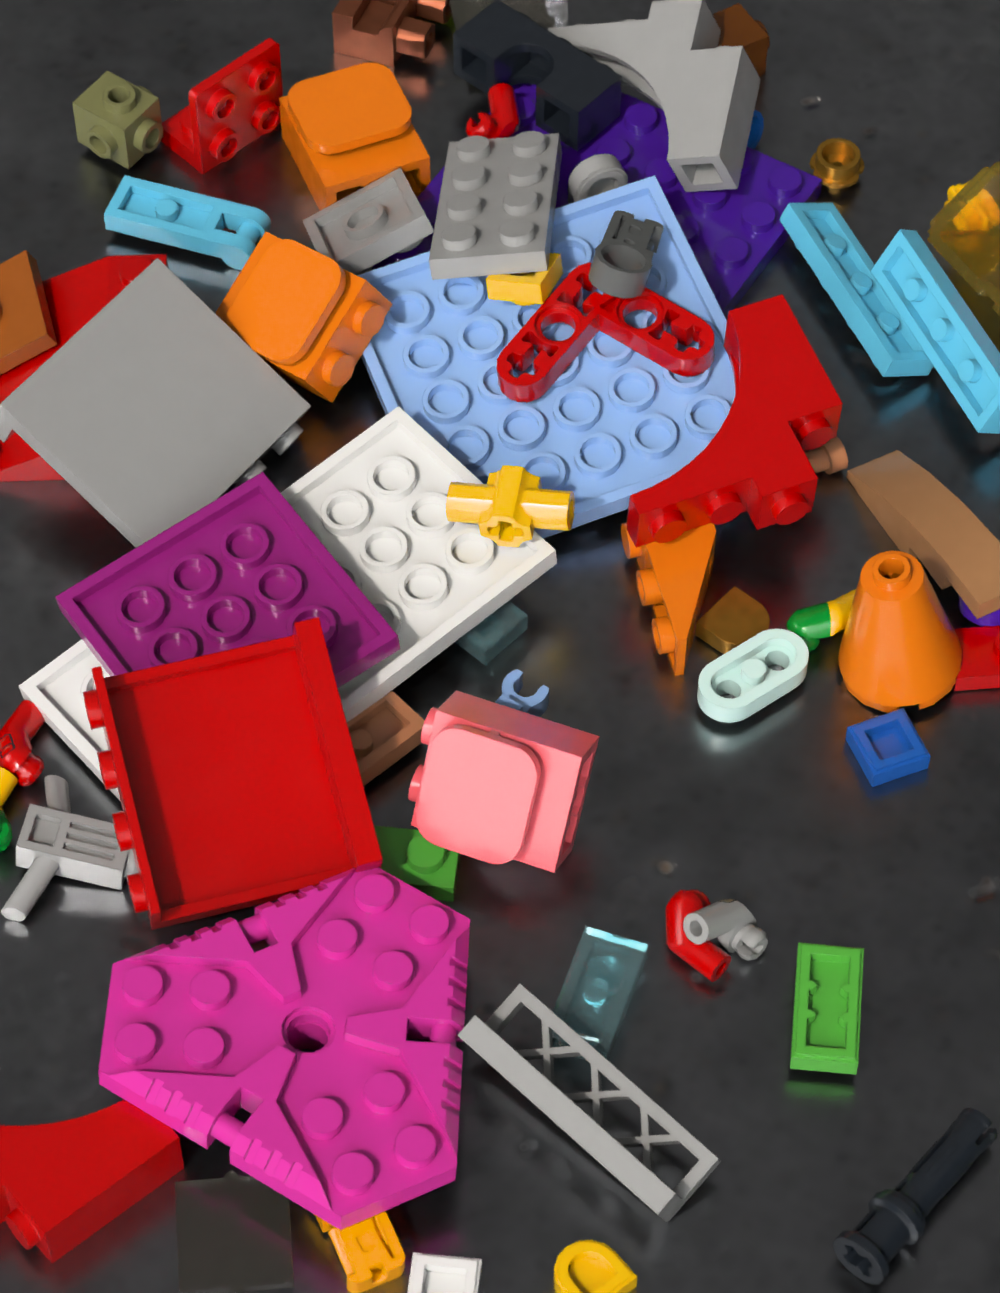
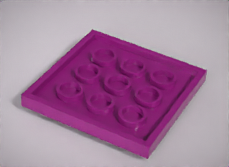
M261 472L55 596L62 614L109 676L292 636L294 622L317 617L320 619L337 688L400 650L399 638L395 631L264 472Z

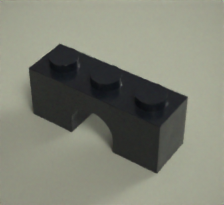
M500 0L493 1L453 33L454 73L486 94H488L492 86L500 83L511 86L523 83L537 85L536 126L549 134L559 133L560 141L576 151H579L620 116L622 76L614 72L608 65L596 61L572 46L566 39L554 35L532 21L526 14L514 10Z

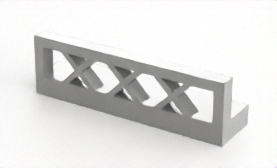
M519 984L485 1023L475 1015L458 1034L466 1044L667 1223L721 1162L717 1156L522 984ZM524 1005L542 1022L543 1048L514 1050L498 1036ZM552 1030L570 1046L553 1047ZM582 1056L591 1064L592 1092L562 1093L555 1086L554 1058ZM543 1059L544 1076L526 1060ZM601 1074L620 1090L602 1091ZM632 1100L638 1105L641 1113L642 1136L613 1138L604 1130L603 1102ZM592 1102L593 1119L576 1104ZM651 1118L669 1134L652 1135ZM682 1144L699 1159L673 1191L654 1175L652 1146ZM642 1147L643 1164L625 1148Z

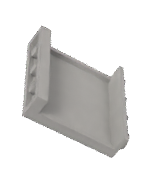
M156 258L0 403V440L4 443L16 432L137 548L225 495L234 486L238 487L264 472L268 467L260 460L271 449L281 456L300 437L305 430L297 422L311 405L162 261Z

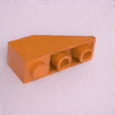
M627 523L621 524V537L625 554L628 559L636 558L640 568L636 572V582L641 603L643 606L652 605L656 617L652 619V633L657 652L659 654L668 653L675 676L684 675L695 636L696 622L701 614L713 570L716 541L715 525L709 523L685 531L680 537L670 542H652L636 548L626 529Z

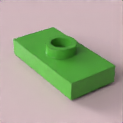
M798 942L790 1069L856 1075L859 1059L864 948Z

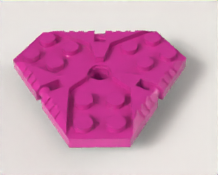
M355 868L322 880L317 886L310 885L300 889L299 893L294 895L290 893L279 897L278 901L274 903L269 901L255 907L254 916L239 922L229 917L216 922L215 926L211 928L204 927L194 931L193 935H183L173 939V943L168 945L163 943L112 964L98 1069L99 1085L205 1149H208L215 1139L231 1147L230 1164L340 1230L455 1181L457 1168L463 1051L458 1049L456 1044L457 1042H463L458 1034L465 1024L470 919L381 868L357 873ZM265 940L268 947L254 952L250 945ZM406 1039L430 1040V1042L407 1041ZM301 1050H314V1052H303ZM240 1108L252 1114L245 1123L234 1117Z

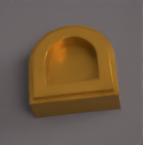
M734 586L696 622L695 635L719 652L725 654L758 633L768 630L770 625L769 614L761 603Z

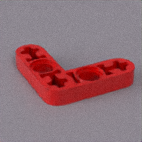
M588 262L577 266L568 274L501 351L497 359L498 385L501 392L511 400L530 402L539 399L556 382L598 331L605 333L675 374L696 376L709 369L714 361V332L711 326L703 319L648 288H645V291L640 296L634 298H619L604 292L603 295L593 292L597 288L588 279L592 263ZM583 289L593 292L583 302ZM581 306H583V314L579 311ZM636 310H646L656 316L655 322L645 328L631 327L624 319L629 313ZM554 323H565L575 330L572 336L563 341H552L542 334L546 327ZM668 326H671V334L666 332ZM693 341L699 343V350L694 347H688L684 352L678 350V343L683 346H688ZM534 349L538 353L536 357H534ZM532 363L534 366L533 376L524 372ZM516 369L524 373L516 378L513 375V370Z

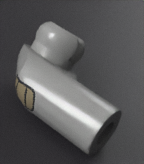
M722 899L688 914L683 921V930L691 942L703 944L716 938L730 953L736 951L742 959L747 961L758 958L768 944V935L763 929L757 927V920L742 903L734 899Z

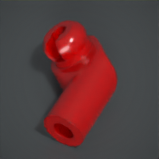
M697 889L680 890L672 896L665 909L666 943L673 953L708 980L715 982L726 971L732 957L711 940L703 944H695L686 937L683 930L685 917L694 911L711 905L705 893Z

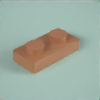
M393 691L347 722L363 786L421 744V733L425 720Z

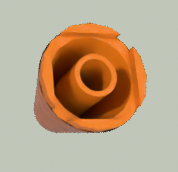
M881 552L871 557L861 570L839 649L838 662L840 672L847 690L863 705L890 713L899 710V707L919 704V710L932 706L947 695L956 682L962 658L960 641L921 563L914 556L906 552Z

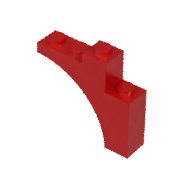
M783 294L728 311L724 348L728 353L734 376L735 398L731 409L718 433L707 447L689 464L658 484L630 495L626 529L636 548L652 542H670L680 537L685 531L709 523L716 525L727 523L745 511L748 512L757 530L776 523L788 525L798 521L806 513L812 512L818 477L803 449H817L826 444L830 439L836 438L843 403Z
M126 1100L119 1101L105 1109L78 1118L55 1123L27 1126L0 1125V1224L6 1221L16 1239L25 1249L29 1250L37 1245L53 1264L183 1170L184 1163L180 1138L171 1127Z

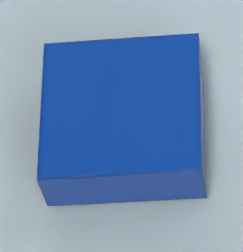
M904 708L847 727L845 739L871 787L929 768L931 756Z

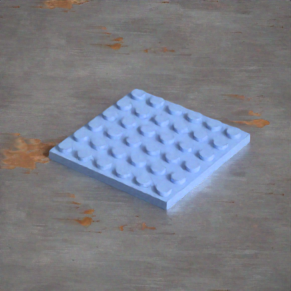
M655 175L555 209L550 253L561 254L563 275L549 296L577 266L592 262L595 249L601 244L615 211L619 210L634 214V219L645 222V219H650L662 224L664 229L657 252H654L652 258V268L646 288L703 319L711 326L715 342L714 361L711 367L702 374L696 376L675 374L605 333L598 331L544 395L530 402H517L507 398L501 392L497 377V359L501 351L542 304L522 306L514 304L512 301L489 299L486 278L488 276L432 280L429 265L430 251L357 275L367 280L393 304L385 316L381 329L372 337L361 355L385 414L387 415L399 406L483 484H487L489 473L497 472L501 469L502 465L524 467L527 472L540 477L542 489L573 491L575 511L572 528L627 510L630 495L658 484L689 464L707 447L718 433L729 414L735 398L733 370L728 353L724 348L727 320ZM583 289V302L593 292ZM598 289L593 291L603 295V292ZM581 306V307L579 308V311H580L582 314H583V306ZM636 310L629 313L624 321L631 327L645 328L655 322L656 316L646 310ZM554 323L546 327L542 334L549 340L563 341L572 336L575 330L568 324ZM668 326L666 332H668V333H670V334H671V326ZM693 341L688 346L678 343V350L684 352L688 347H694L699 350V343ZM534 349V357H536L538 353ZM533 363L524 371L532 376L534 375ZM514 369L513 375L518 378L524 372ZM534 528V531L543 539L564 532L563 530Z

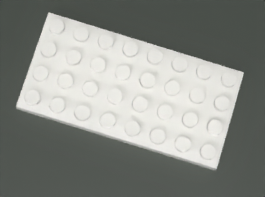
M399 406L281 492L282 496L399 638L400 650L338 688L346 722L379 701L557 564L556 550L536 531L533 533L532 540L522 542L519 547L498 546L490 538L481 536L479 524L448 521L446 501L450 483H483ZM81 639L20 684L19 689L23 699L35 704L51 729L103 782L97 752L108 750L103 727L93 730L90 728L83 692L94 690L91 668L101 666L104 678L110 676ZM118 788L110 789L120 800Z

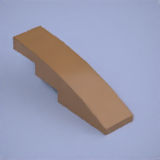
M899 450L847 471L846 478L897 548L915 558L918 557L941 590L953 586L976 619L1000 609V542L957 496L930 472Z

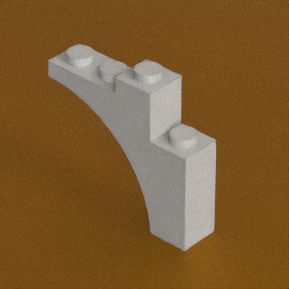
M705 0L652 1L648 19H627L620 22L575 24L573 26L548 28V31L566 39L572 46L611 67L614 72L622 76L621 85L634 89L648 97L664 111L668 128L667 161L685 192L738 189L761 79L743 46H718L721 30Z

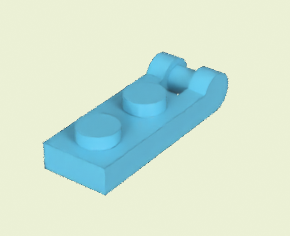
M124 175L104 212L106 230L222 258L225 264L236 270L243 269L256 248V243L260 241L265 231L268 232L271 227L270 217L261 209ZM224 228H227V229L235 230V231H236V234H235V233H231V232H227V231H223V229H224Z

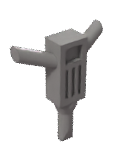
M57 775L45 776L44 784L47 807L29 804L16 844V866L27 868L28 870L1 910V914L12 921L19 922L26 919L54 875L122 890L127 875L138 873L133 850L120 852L113 823L72 814L68 782Z

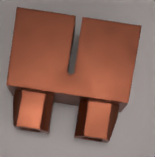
M340 0L332 12L334 52L391 67L396 65L402 53L426 59L433 48L435 24L422 21V19L425 18L447 24L454 10V0Z

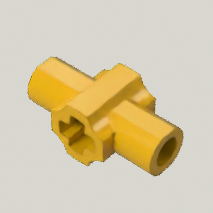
M502 465L501 469L497 472L489 473L487 484L451 482L446 501L448 521L479 524L481 536L490 538L498 546L519 547L522 542L532 540L534 528L570 531L575 511L573 491L542 489L540 477L527 472L524 467Z

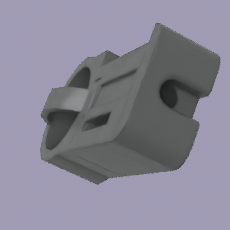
M619 210L615 211L601 244L596 247L588 275L592 285L610 296L619 298L640 296L646 288L652 268V258L654 252H657L664 229L663 225L650 219H645V222L634 219V214Z

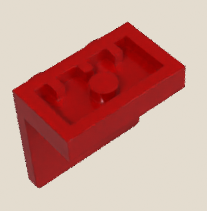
M272 38L266 39L190 89L188 93L189 105L162 122L163 138L160 141L204 175L221 162L230 160L239 150L263 134L273 131L281 123L279 98L283 97L279 43Z

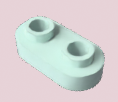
M768 629L713 660L702 669L699 675L697 700L700 708L707 716L714 720L733 723L748 718L797 688L806 677L809 651L806 643L800 636L789 630ZM780 665L785 669L776 671L770 669L768 666ZM730 694L736 698H724L721 695Z

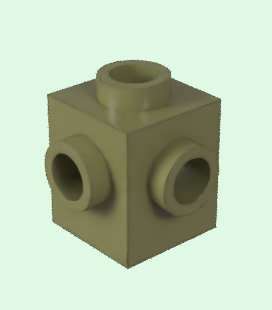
M108 70L72 102L78 142L89 147L99 157L109 158L127 169H130L145 154L151 153L163 138L159 98L154 96L145 87L136 86Z

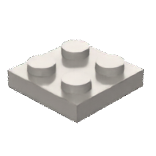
M401 167L302 220L315 250L333 259L343 269L355 275L369 272L373 265L395 253H405L414 249L422 242L423 238L434 232Z

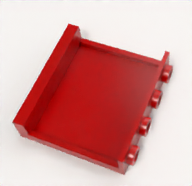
M319 617L294 622L292 636L104 678L101 666L91 668L94 690L83 692L87 717L91 730L102 727L104 730L108 750L97 752L105 790L118 788L123 811L112 813L114 829L120 852L133 850L138 873L127 875L131 900L135 914L148 912L152 930L264 904L269 901H276L279 897L290 893L294 895L299 893L300 889L310 885L317 886L320 884V881L355 868L356 873L381 868L383 859Z

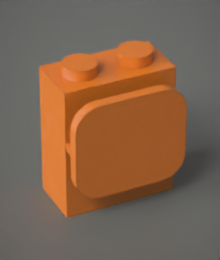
M374 62L361 63L302 80L291 87L287 96L279 98L282 137L320 211L400 167L416 197L431 182L430 156L411 123V106L394 74L388 67Z
M265 231L215 314L281 377L333 403L342 386L350 380L354 367L370 340L381 329L385 316L393 304L367 280L343 269L333 259L294 240L281 239Z

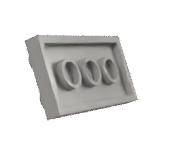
M526 131L514 137L488 139L484 136H469L460 141L449 142L429 255L432 280L548 271L562 158L559 133L543 134L537 131Z

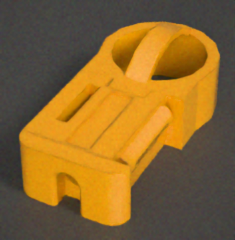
M386 1211L342 1230L316 1216L322 1232L329 1231L328 1234L347 1276V1289L349 1292L362 1293L402 1276L405 1269V1253Z

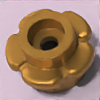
M831 138L818 146L817 151L810 159V167L814 170L813 175L822 179V185L832 189H841L858 182L859 174H862L864 171V161L856 144L843 138Z

